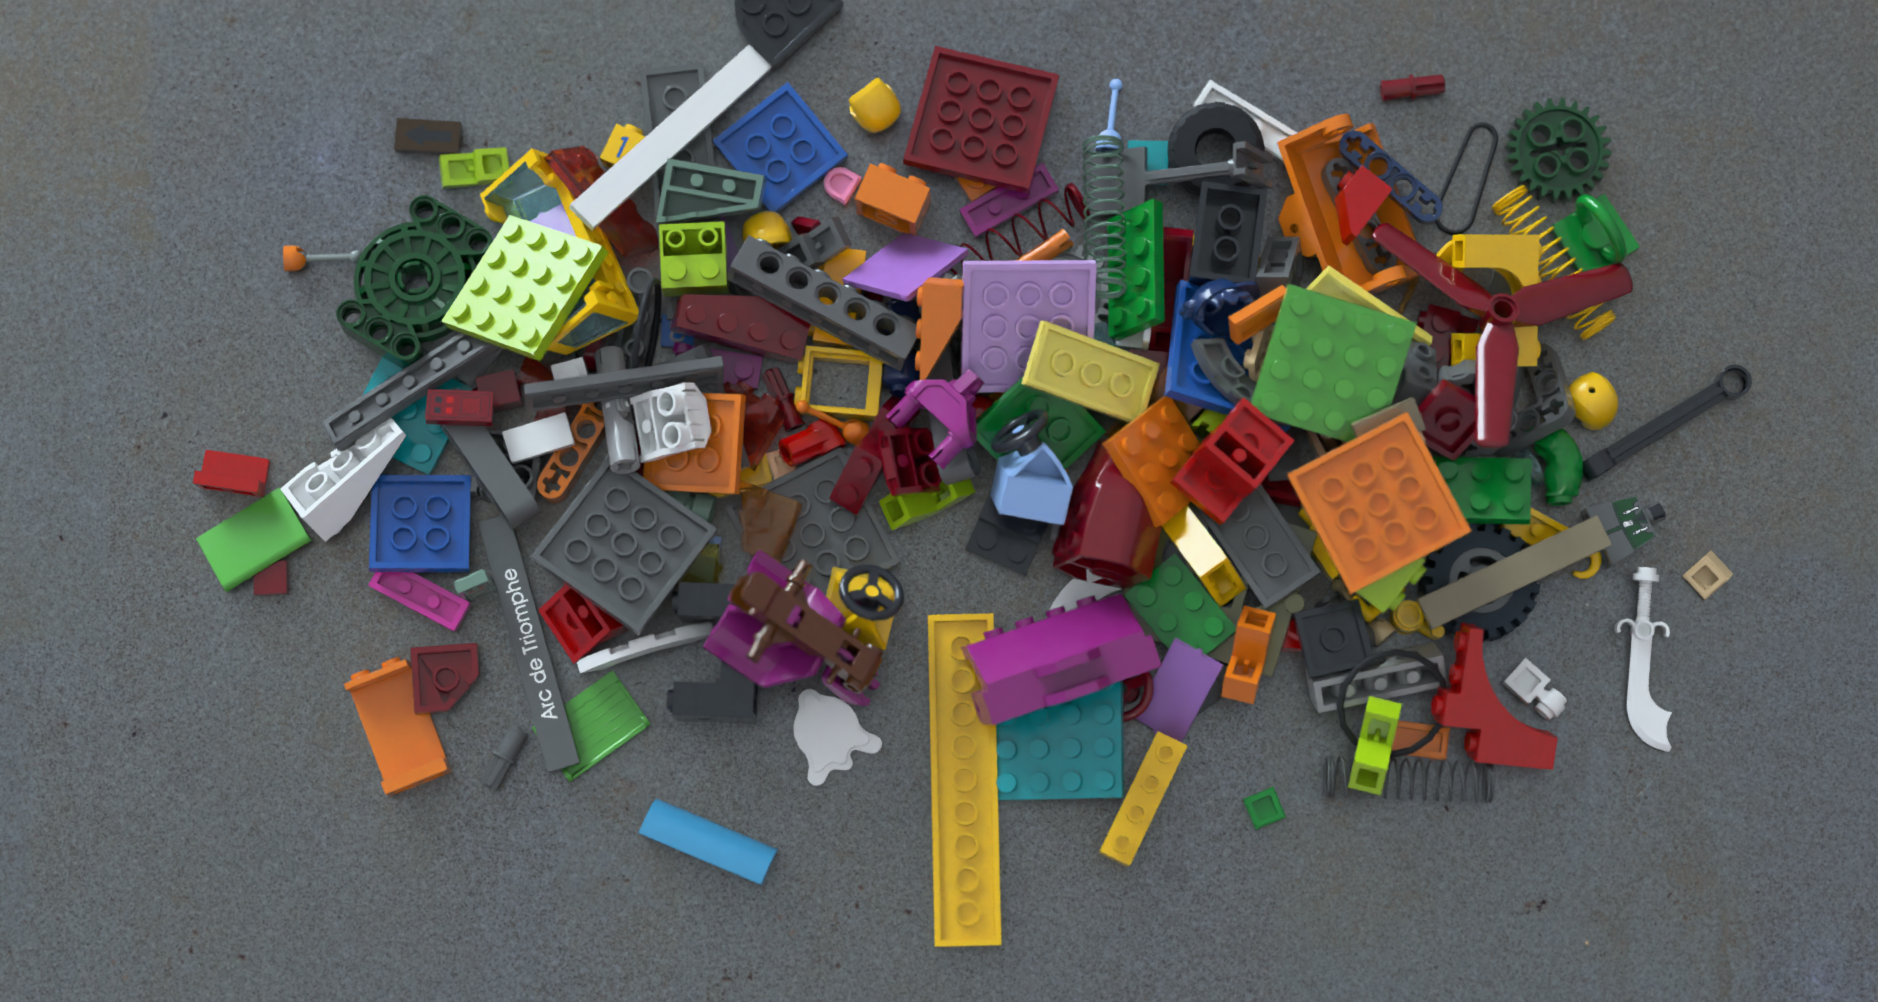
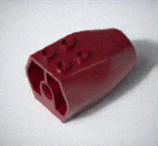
M1106 438L1098 442L1090 461L1072 489L1064 525H1061L1059 537L1055 540L1052 548V555L1055 556L1053 567L1074 579L1086 582V569H1089L1090 573L1102 578L1091 583L1123 590L1151 579L1162 525L1154 527L1142 495L1132 483L1122 476L1104 447L1103 443L1109 439Z

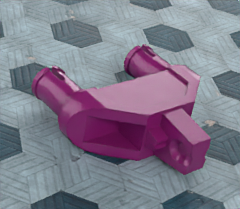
M970 369L958 380L953 379L950 383H947L944 379L912 381L905 388L904 393L906 395L885 416L898 428H903L920 408L922 410L926 408L949 429L947 431L949 435L928 456L945 470L946 466L963 448L965 450L970 449L976 442V409L972 404L976 399L974 397L975 394L983 386L984 382Z

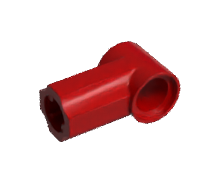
M822 419L813 422L805 430L783 438L778 442L779 455L783 463H786L790 468L819 455L823 456L839 447L843 449L847 445L839 427Z

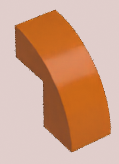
M1249 606L1243 607L1236 627L1232 656L1224 676L1221 697L1254 704L1269 651L1276 613Z

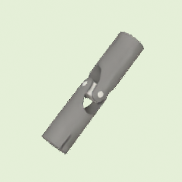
M607 346L595 352L597 374L626 370L624 353L620 347ZM630 397L601 401L611 471L618 474L634 472L639 469L640 460L634 420L631 413Z

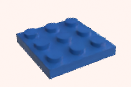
M789 82L712 140L715 147L734 170L765 176L767 181L762 204L768 211L777 213L826 176L830 170L836 168L848 158V154Z
M380 475L371 488L369 571L469 572L471 475Z

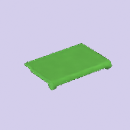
M280 487L196 538L227 593L304 544L312 541Z
M613 670L564 704L581 764L562 769V772L571 782L651 724ZM533 726L532 729L537 734L536 728Z

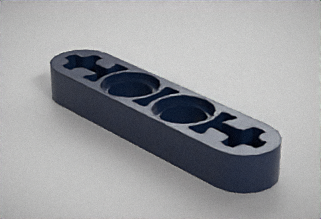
M1353 130L1342 136L1339 152L1342 158L1347 160L1352 167L1357 170L1362 165L1359 162L1362 160V155L1355 150L1349 153L1347 151V141L1349 140L1354 143L1358 140L1361 142L1359 149L1365 155L1369 149L1373 151L1367 156L1363 164L1364 167L1370 171L1369 164L1375 159H1381L1387 164V172L1376 176L1392 188L1388 195L1391 200L1421 224L1430 225L1439 220L1443 205L1436 194L1365 134ZM1397 181H1408L1412 185V192L1408 196L1397 195L1394 191V184ZM1417 191L1422 193L1419 200L1423 204L1428 205L1431 202L1435 205L1433 208L1434 215L1430 213L1425 216L1422 215V206L1416 201L1413 206L1408 204L1415 198Z

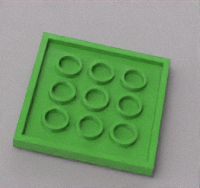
M1287 284L1251 404L1270 419L1350 442L1356 439L1350 423L1391 406L1417 323Z

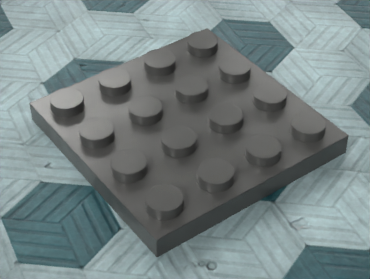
M841 447L725 505V509L751 559L754 558L756 552L760 549L792 572L795 571L801 559L808 562L807 564L810 563L813 566L805 581L819 588L825 596L833 566L849 570L858 565L868 564L889 570L901 563L868 498L857 515L829 499L848 462Z
M608 456L530 558L532 562L639 636L717 534V528L635 471L627 474H618L611 471Z

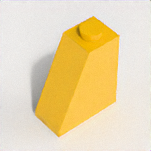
M1188 505L1162 525L1169 539L1219 607L1247 589L1227 556Z

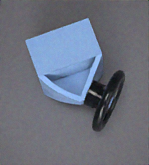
M1043 409L1032 410L1006 424L996 433L991 441V448L996 453H1005L1014 449L1016 451L998 458L990 497L999 514L1064 525L1073 486L1055 453L1038 435L1049 420L1048 412ZM1038 419L1033 425H1029L1031 421Z

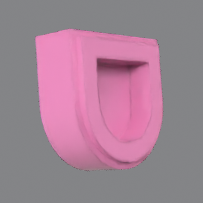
M843 167L833 168L824 178L825 192L831 199L846 207L862 181V177Z

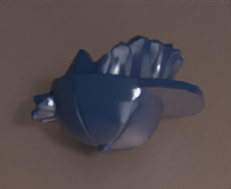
M1225 278L1207 282L1197 289L1191 300L1182 304L1183 307L1179 310V315L1184 320H1193V323L1198 328L1211 336L1216 332L1219 336L1229 338L1228 317L1260 298L1258 283L1246 281L1235 284Z

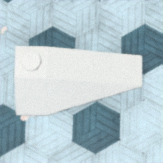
M390 418L357 439L355 445L344 451L342 449L340 451L337 449L332 451V458L319 466L314 462L305 467L284 485L281 491L302 519L326 542L333 535L339 533L343 526L351 520L406 437V434Z

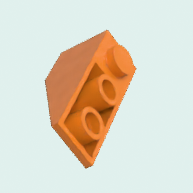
M929 277L918 288L917 305L922 306V317L917 320L916 337L921 339V351L916 353L915 369L920 371V380H926L932 374L961 324L964 291L962 279Z

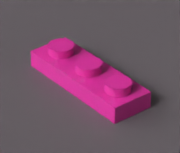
M375 572L368 585L372 589L455 633L471 606L470 602L414 572Z

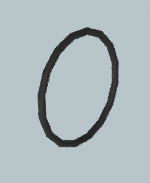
M653 277L648 282L642 297L634 334L631 369L638 368L642 327L653 287L655 288L654 319L644 367L651 366L654 357L662 299L661 283L657 277Z
M1392 649L1374 653L1354 666L1341 685L1337 702L1340 727L1350 742L1357 746L1359 740L1356 739L1346 724L1343 705L1348 686L1360 670L1375 660L1391 656L1413 658L1430 668L1440 683V687L1447 688L1446 680L1433 662L1417 652ZM1436 722L1426 737L1411 747L1391 751L1390 758L1414 753L1432 741L1442 725Z

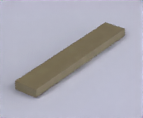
M1596 515L1417 599V602L1430 629L1433 630L1602 551L1612 544Z

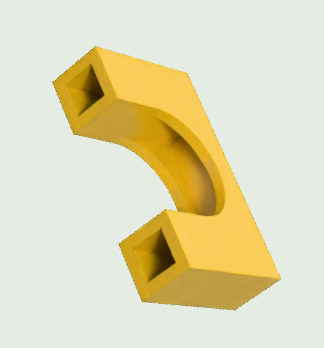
M1452 235V266L1455 268H1489L1495 270L1506 279L1512 295L1525 286L1541 283V277L1538 274V263L1542 255L1539 235ZM1538 326L1514 327L1519 346L1517 366H1537V359L1541 353V346L1538 341ZM1451 333V366L1457 365L1463 360H1476V345L1482 333Z

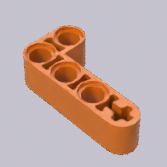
M597 402L575 405L580 408V411L570 425L576 445L555 451L538 478L537 489L541 496L549 503H561L569 496L606 435L603 411L596 408ZM584 425H594L596 431L592 437L584 439L579 436L580 429ZM569 452L579 454V459L573 466H565L562 463L563 457ZM556 468H559L565 475H568V478H565L562 474L560 476ZM549 482L552 484L557 482L560 489L558 492L556 490L550 492L546 486Z

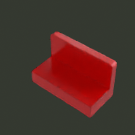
M206 450L202 471L195 470L193 484L200 489L263 498L270 461L267 458Z

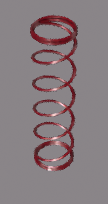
M1071 182L1066 184L1064 188L1065 203L1071 222L1051 201L1044 198L1039 200L1038 213L1044 236L1026 217L1014 213L1012 216V229L1018 251L1002 234L995 229L988 228L985 239L990 260L994 261L989 245V231L996 233L1018 257L1022 256V250L1015 229L1014 220L1016 216L1025 220L1044 241L1049 239L1041 213L1042 201L1050 204L1074 228L1075 223L1068 202V192L1076 210L1085 220L1083 211L1086 206L1083 203L1084 198L1078 188ZM1089 209L1086 212L1088 217L1091 215ZM961 243L960 247H968L982 261H986L972 246ZM953 268L949 269L954 275L958 274Z

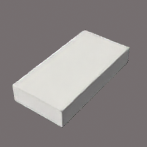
M565 412L502 432L512 464L576 445Z

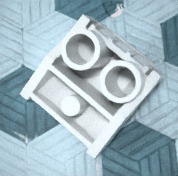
M681 383L630 398V403L634 407L642 455L639 456L641 463L656 461L693 449L705 448L711 434V425L706 398L694 383Z

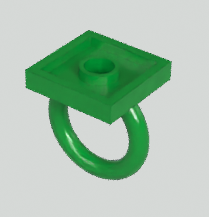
M1586 194L1578 197L1576 211L1552 225L1555 228L1550 232L1554 239L1562 237L1557 242L1561 250L1569 247V250L1564 254L1568 260L1576 258V261L1571 264L1575 271L1584 268L1582 271L1584 272L1621 263L1628 255L1640 247L1605 194L1597 198Z

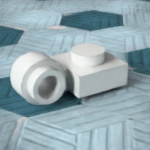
M1527 658L1502 683L1525 705H1528L1536 698L1537 705L1535 710L1548 721L1552 718H1557L1565 709L1564 704L1567 702V699L1554 688L1550 691L1543 689L1550 679Z

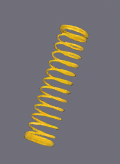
M1525 185L1514 189L1491 207L1495 215L1509 212L1502 220L1501 225L1507 226L1517 222L1510 229L1509 235L1523 233L1522 235H1527L1547 219V216H1544L1528 227L1512 233L1520 223L1540 208V206H1537L1524 215L1504 223L1518 208L1533 198V195H1530L1518 204L1501 211L1527 193L1528 188ZM1552 226L1551 228L1539 234V240L1542 239L1549 232H1551L1555 227ZM1558 237L1554 241L1543 246L1542 254H1544L1548 249H1550L1553 245L1559 242L1562 239V237ZM1569 247L1538 263V266L1546 263L1538 272L1541 278L1554 273L1548 279L1552 280L1566 267L1576 261V258H1572L1561 266L1541 274L1551 263L1568 251ZM1580 268L1572 274L1580 273L1584 268ZM1603 303L1587 308L1575 315H1568L1566 318L1573 319L1584 314L1575 323L1573 329L1578 330L1592 324L1579 336L1581 340H1586L1616 319L1617 316H1615V313H1612L1613 310H1609L1578 326L1579 323Z

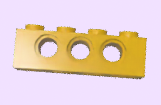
M1157 731L1100 848L1099 854L1127 868L1131 865L1188 745Z

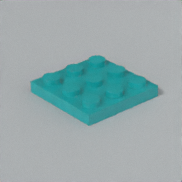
M382 356L363 395L402 371L403 368ZM450 379L435 390H452L457 387L462 391H472V388L455 379ZM427 395L391 417L406 434L392 459L425 475H433L450 440L439 425L426 424Z

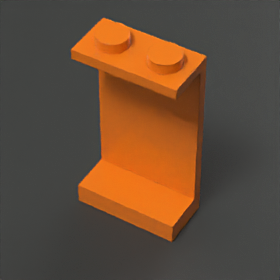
M400 657L383 662L381 664L382 669L370 673L369 669L357 672L350 676L352 681L344 683L345 689L352 695L384 781L381 782L384 793L390 797L452 772L431 715H415L412 665L406 659L401 661Z

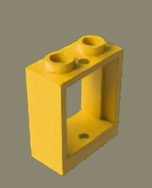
M806 346L805 355H803L801 361H798L797 374H803L802 387L796 386L794 406H796L798 401L805 400L810 407L827 415H832L833 418H857L862 421L874 422L880 410L883 362L860 350ZM814 361L869 365L865 409L811 405ZM807 412L801 413L803 416H814Z

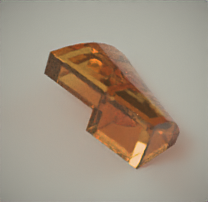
M740 480L742 510H739V517L743 525V533L741 535L742 551L755 556L756 552L760 549L781 563L803 504Z

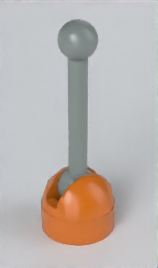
M283 246L284 271L301 270L307 261L351 260L353 263H357L362 253L355 250L350 254L307 255L298 246Z

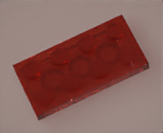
M584 146L552 150L544 158L576 199L606 173L597 163L596 155ZM630 198L598 225L624 258L653 252L659 247L656 229L636 211L635 203Z

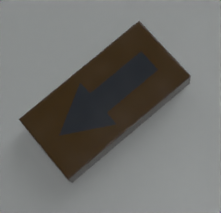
M397 118L394 150L396 152L438 155L460 154L462 123Z

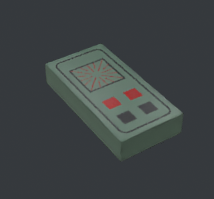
M483 569L460 578L454 583L457 593L468 602L496 590L494 579Z

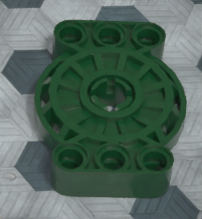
M420 195L411 201L409 213L413 222L402 223L386 229L374 237L364 248L357 262L354 274V291L357 299L343 301L336 310V317L346 335L403 369L424 356L420 343L445 337L454 331L449 329L442 322V319L493 242L490 232L428 195ZM424 210L433 211L432 215L426 219L418 217ZM451 226L460 227L456 234L448 235L445 233L446 229ZM477 242L487 243V246L481 251L472 249L473 245ZM364 273V285L361 287L362 276ZM414 276H424L427 278L429 286L428 288L425 286L418 289L410 288L407 291L406 284ZM357 313L361 315L360 319L355 323L346 322L347 317L351 314ZM376 331H388L383 339H373ZM404 347H415L411 355H400V351Z

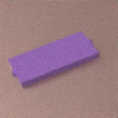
M1175 638L1161 664L1162 667H1159L1153 679L1154 692L1151 703L1146 711L1135 719L1154 729L1155 734L1159 731L1182 743L1219 675L1223 664L1205 655L1201 648L1195 649Z

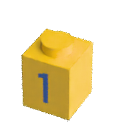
M616 124L600 156L602 165L608 169L614 166L645 138L643 136L644 132L630 124H626L625 127Z

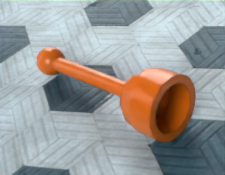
M800 400L796 403V410L798 412H807L841 428L843 438L854 446L869 432V424L860 419L851 418L842 422L810 407L805 400Z

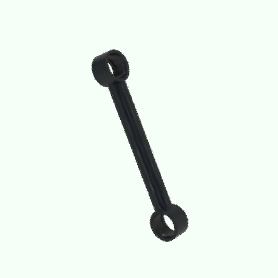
M1740 365L1727 366L1717 375L1715 382L1583 461L1584 476L1590 482L1724 399L1732 401L1741 398L1751 388L1752 378L1750 373ZM1726 372H1734L1742 378L1743 389L1741 392L1732 393L1724 387L1723 375Z

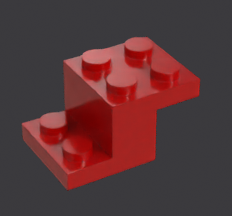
M1243 397L1223 422L1207 435L1169 483L1217 524L1222 525L1243 498L1259 486L1295 440Z
M564 585L538 609L573 664L588 656L601 643L620 636L629 630L567 585Z

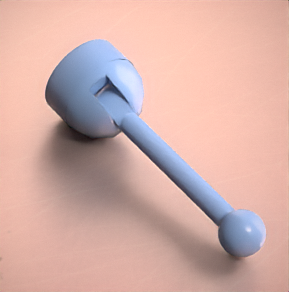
M1113 79L1110 82L1112 97L1108 129L1101 132L1100 135H1111L1121 139L1118 132L1114 130L1118 93L1123 86L1119 79ZM1096 141V143H1099V142H1112V141ZM1110 144L1099 145L1095 147V151H1113L1118 149L1119 146Z

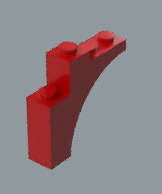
M1461 622L1460 631H1457L1454 637V650L1457 651L1455 664H1452L1449 669V682L1452 685L1447 688L1438 686L1437 695L1433 696L1431 702L1433 719L1443 726L1471 728L1470 732L1466 733L1464 747L1467 755L1475 762L1553 770L1558 737L1548 730L1534 728L1518 721L1506 710L1495 695L1486 674L1482 648L1483 629L1475 624Z

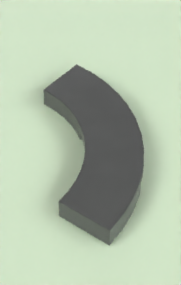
M1224 337L1195 339L1191 344L1194 356L1215 388L1234 405L1243 397L1251 403L1257 383L1245 375V369L1230 352ZM1270 419V420H1271L1272 422H1274L1275 424L1293 426V425H1289V424H1286V423H1283V422H1280V421H1276V420Z

